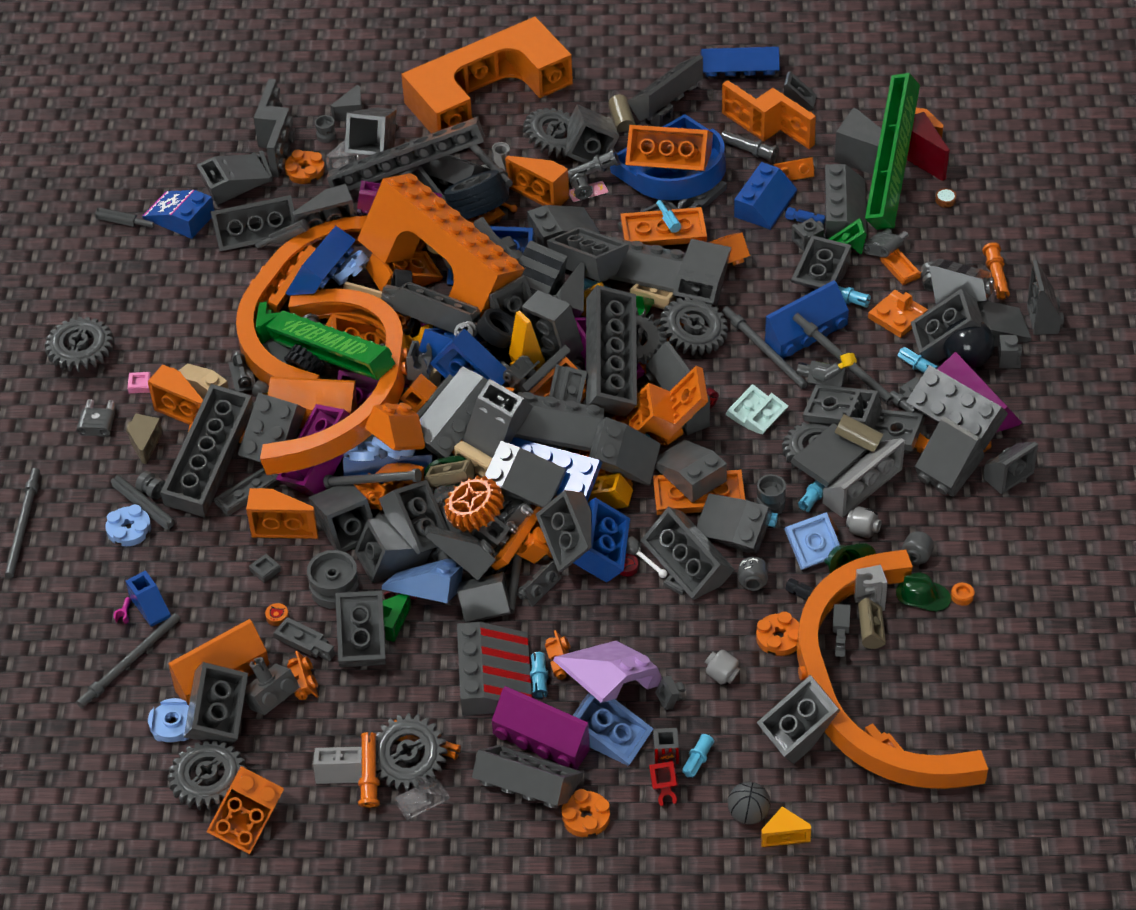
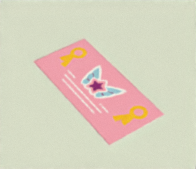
M603 181L588 184L592 188V194L589 198L609 192ZM575 188L569 190L572 201H580L574 194Z

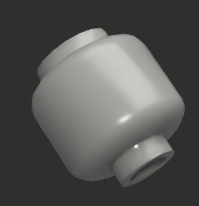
M858 506L849 512L846 527L849 528L851 534L869 539L874 533L879 532L881 520L878 519V513L875 510Z
M720 650L717 654L712 652L705 661L708 665L706 674L719 684H725L726 682L730 684L741 670L738 667L739 660L726 650Z

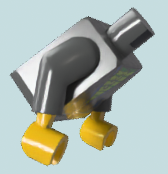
M846 353L840 356L842 363L828 364L814 360L811 361V364L799 362L796 375L808 377L807 382L844 387L847 367L852 366L857 360L854 353Z

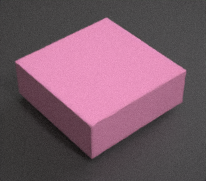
M129 373L128 393H150L148 380L151 378V373Z

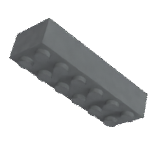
M596 285L586 298V405H597L600 408H604L605 413L627 417L637 405L636 294Z
M210 384L162 488L161 496L165 506L201 517L206 516L250 419L254 407L251 395Z

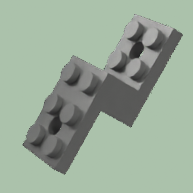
M268 79L254 115L258 147L267 149L272 177H279L281 170H284L286 156L290 155V145L295 141V131L292 130L293 117L290 116L289 108L283 107L282 102L279 100L280 88L277 87L276 79Z
M818 384L815 385L803 413L804 421L825 424L834 423L836 425L839 424L842 416L845 414L883 433L879 444L886 440L904 439V450L913 451L925 421L924 414L882 409L878 391Z

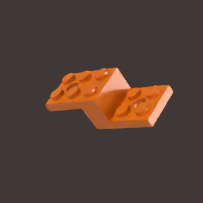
M728 80L722 84V114L762 141H766L781 130L808 149L815 146L816 116L812 112L806 110L774 88H771L755 99L752 95Z
M695 366L670 391L648 383L637 394V405L627 417L615 415L612 419L627 424L643 434H646L648 431L669 440L708 402L703 368Z

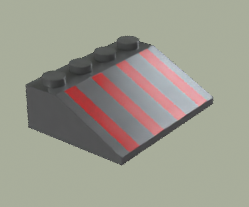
M483 622L457 623L462 716L494 714L504 686L532 698L528 632Z

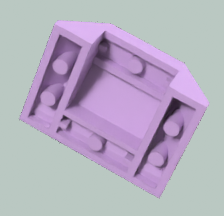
M618 641L559 655L553 659L557 665L601 703L616 699L623 683L636 680L646 689L658 687L662 679L657 666L647 656Z

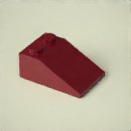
M925 112L915 114L907 160L939 180L944 181L946 180L950 150Z

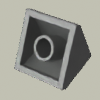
M504 572L484 576L479 580L475 578L459 583L457 592L466 623L511 614Z

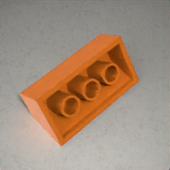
M629 125L625 165L705 171L711 155L713 133L709 130Z
M287 377L270 378L268 396L306 408L300 429H303L316 404L345 409L350 414L357 410L356 381Z
M248 619L168 664L175 692L189 705L194 673L202 662L246 672L250 676L254 674L249 665L251 661L254 662L255 658L262 657L266 666H268L269 660L267 650L253 622Z

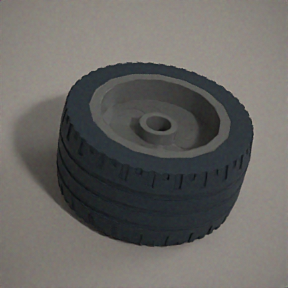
M498 170L486 171L470 176L453 184L444 191L447 204L459 211L460 215L465 219L487 213L504 204L509 199L507 188Z

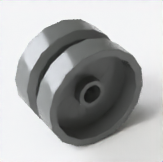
M327 550L311 559L307 566V578L310 594L314 602L322 607L335 609V593L359 592L357 564L352 556L340 550Z

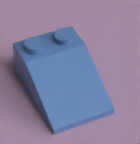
M444 559L399 571L382 585V590L448 603L458 593L459 583L462 581L463 567L453 559Z
M590 693L586 695L573 716L589 723L590 748L627 766L630 765L653 730L651 726L617 700L613 699L601 703Z

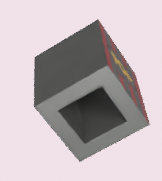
M677 728L653 729L655 764L671 761L679 764Z

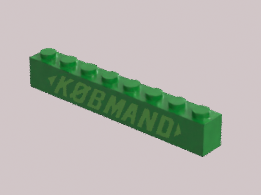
M910 73L891 76L865 219L876 230L895 227L920 84Z
M282 311L265 326L273 341L289 348H292L295 344L300 345L321 360L377 381L395 365L392 352L387 346H381L373 341H367L359 336H353L345 331L342 332L333 327L325 326L320 322H314L306 317L297 316L295 313Z

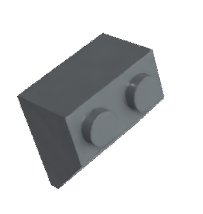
M1017 443L1011 448H1006L997 457L989 459L984 466L983 479L1000 494L1017 485L1034 473L1038 443Z

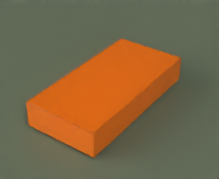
M896 249L888 257H880V261L902 285L917 280L921 276V272L899 249Z

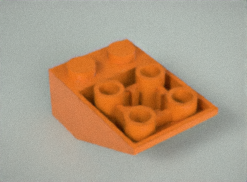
M240 766L206 832L250 854L284 788Z

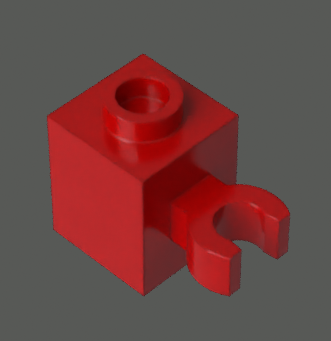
M675 762L649 765L653 790L661 789L658 797L660 806H664L663 799L666 795H670L673 804H677V796L671 789V787L679 786Z

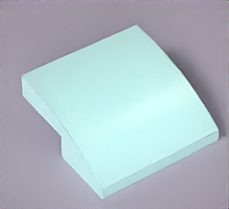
M752 384L727 410L725 415L747 429L763 434L788 408V405L773 393L767 396Z

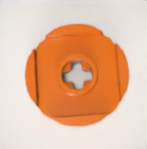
M297 149L292 152V155L285 162V173L294 183H311L312 179H320L325 172L322 154L319 152Z
M788 612L772 614L759 620L756 631L758 646L766 653L768 651L776 653L775 656H787L797 650L799 622ZM776 632H782L783 637L780 638V636H774V634Z
M585 789L576 790L568 803L562 806V820L565 828L571 834L578 837H588V834L596 833L598 835L602 833L610 822L609 802L598 793L586 791ZM590 811L592 815H586L584 818L582 817V812Z

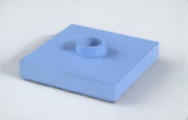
M827 512L784 528L801 570L823 563L830 551L840 545Z

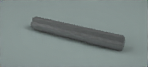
M120 475L112 478L111 483L116 490L132 503L139 505L142 510L163 528L169 530L175 525L174 519Z

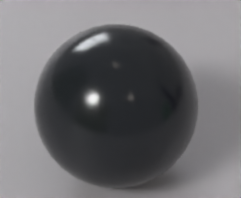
M963 318L955 324L949 326L945 333L954 328L955 326H957L958 324H960L961 322H963L964 320H966L967 318ZM981 322V327H967L954 332L947 338L943 346L947 359L956 352L972 369L985 364L994 350V337L990 328Z

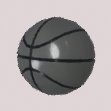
M743 782L736 785L731 790L727 799L728 810L731 816L742 824L753 825L759 823L767 816L770 810V796L764 787L755 782Z

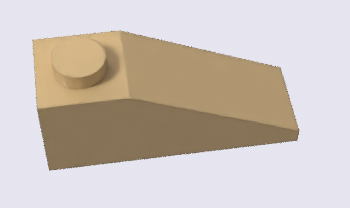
M186 364L178 370L203 400L210 384L229 389L227 380L213 370L191 364Z

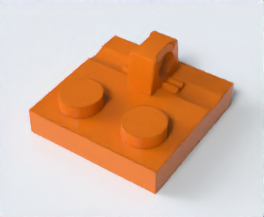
M894 290L868 312V318L902 338L912 329L911 322L927 312L928 309L913 301V297L909 293L905 292L903 295Z

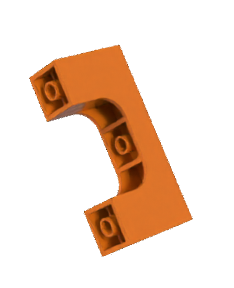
M532 17L402 73L404 103L432 134L472 119L471 98L467 94L500 79H520L539 98L573 84L572 54L536 17Z
M411 173L383 178L357 239L386 264L412 258L421 238L445 258L453 270L454 283L449 297L478 307L481 312L480 317H482L487 309H490L489 294L521 277L525 269L515 258L509 256L501 246L492 242L488 235L480 232L472 222L462 217L459 211L450 207L443 198L438 197L432 192L430 187L424 185L418 180L417 176Z

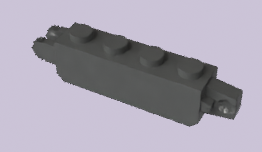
M407 282L401 287L386 285L382 290L381 299L391 303L394 311L399 312L402 316L418 319L421 323L434 325L442 329V331L454 333V329L458 324L467 321L473 322L477 329V323L481 318V312L478 307L412 282ZM477 330V335L475 337L482 338Z

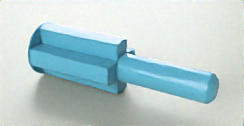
M658 200L656 204L663 213L662 219L672 233L678 232L681 229L680 222L671 210L668 211L663 202Z

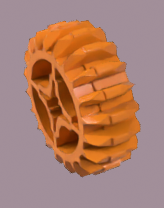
M477 475L474 479L469 477L466 482L461 481V485L458 487L454 486V491L448 493L449 498L445 499L446 504L444 506L446 518L451 522L452 526L460 529L462 532L468 530L471 533L474 529L479 531L482 526L487 527L490 521L495 522L494 517L500 515V510L504 508L503 502L505 500L499 485L497 486L495 481L488 479L486 476L480 478Z

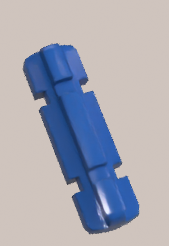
M792 207L787 208L786 219H796L798 222H804L812 218L816 222L821 221L823 225L825 223V216L822 214L815 215L813 212L800 209L796 211V208Z

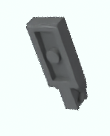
M288 617L273 633L275 639L310 656L317 658L319 655L321 658L329 661L335 656L334 646L328 644L329 642L324 638L323 634Z

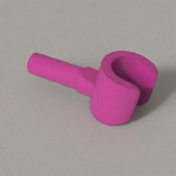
M129 597L125 598L123 607L114 612L113 617L116 623H118L120 617H123L124 624L129 622L127 615L131 601Z

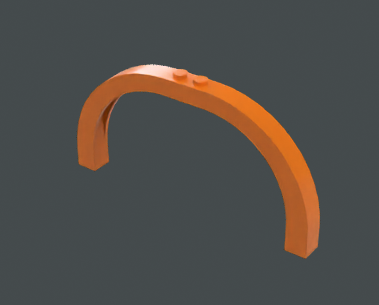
M367 216L336 219L309 228L308 231L293 237L281 246L265 266L261 267L255 279L251 280L239 303L236 327L241 353L245 356L247 366L260 381L269 385L271 377L320 379V375L288 365L265 349L256 335L259 302H268L271 294L276 293L280 281L287 278L290 266L297 263L299 253L302 250L305 251L308 245L317 248L335 226L355 238L354 244H360L357 239ZM421 238L415 251H422L426 245V242Z
M320 289L315 294L290 295L288 307L290 313H295L297 316L303 317L311 313L316 314L319 319L330 318L332 314L374 325L385 334V346L391 350L395 365L379 379L377 386L368 399L342 421L309 436L263 444L260 460L266 475L309 468L346 453L372 435V433L365 429L374 405L399 403L403 393L405 376L407 375L406 357L409 349L400 319L394 309L385 301L371 294L350 289Z
M898 550L865 556L834 570L815 587L807 599L800 618L797 637L798 674L800 680L803 681L811 675L840 709L839 713L825 730L826 735L855 763L870 772L898 783L935 789L985 784L989 769L981 750L947 755H925L903 751L868 735L844 712L835 696L820 652L818 631L828 613L834 608V604H839L842 600L855 593L856 569L881 565L888 582L887 584L904 582V577L912 573L913 566L907 550Z

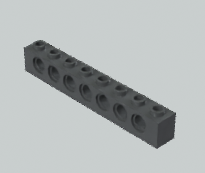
M478 117L330 170L327 180L331 188L346 184L350 191L360 187L361 180L374 182L484 142L485 134Z

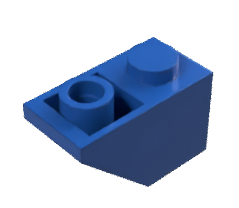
M146 570L126 580L130 599L150 627L171 616L157 585Z

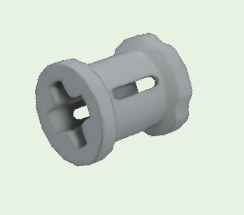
M471 321L462 322L454 329L455 336L465 327L468 328L467 331L473 337L477 335L476 325Z

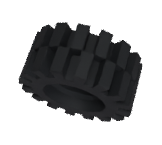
M297 344L284 357L286 364L320 375L325 369L324 364H322L321 360H318V357Z

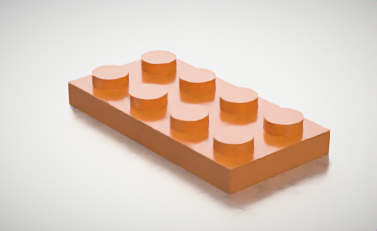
M702 207L672 209L671 211L681 224V229L675 233L670 231L662 219L663 213L661 210L622 213L623 238L627 241H640L651 246L689 244L691 239L707 242Z
M728 470L725 483L694 502H691L664 475L653 476L657 515H662L667 507L684 513L702 512L709 493L745 500L741 470Z

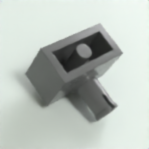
M258 657L249 664L257 678L246 686L244 699L250 710L266 715L298 690L300 686L291 669L279 664H275L268 669L264 659Z

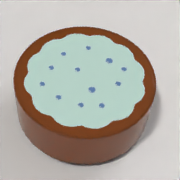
M948 188L940 189L936 193L935 201L941 207H951L956 203V193Z

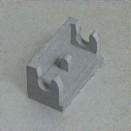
M876 565L856 569L855 602L859 603L867 597L881 606L882 611H885L888 582L882 566Z
M362 747L315 748L313 761L315 783H358L362 777Z

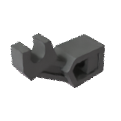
M834 604L833 632L837 633L835 657L845 658V633H849L850 605Z

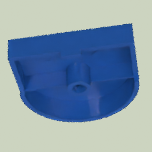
M686 114L663 126L709 130ZM715 129L709 130L713 133L711 155L705 171L625 165L627 148L617 153L620 165L610 166V170L613 175L648 197L660 200L692 198L709 191L724 177L726 172L724 141Z

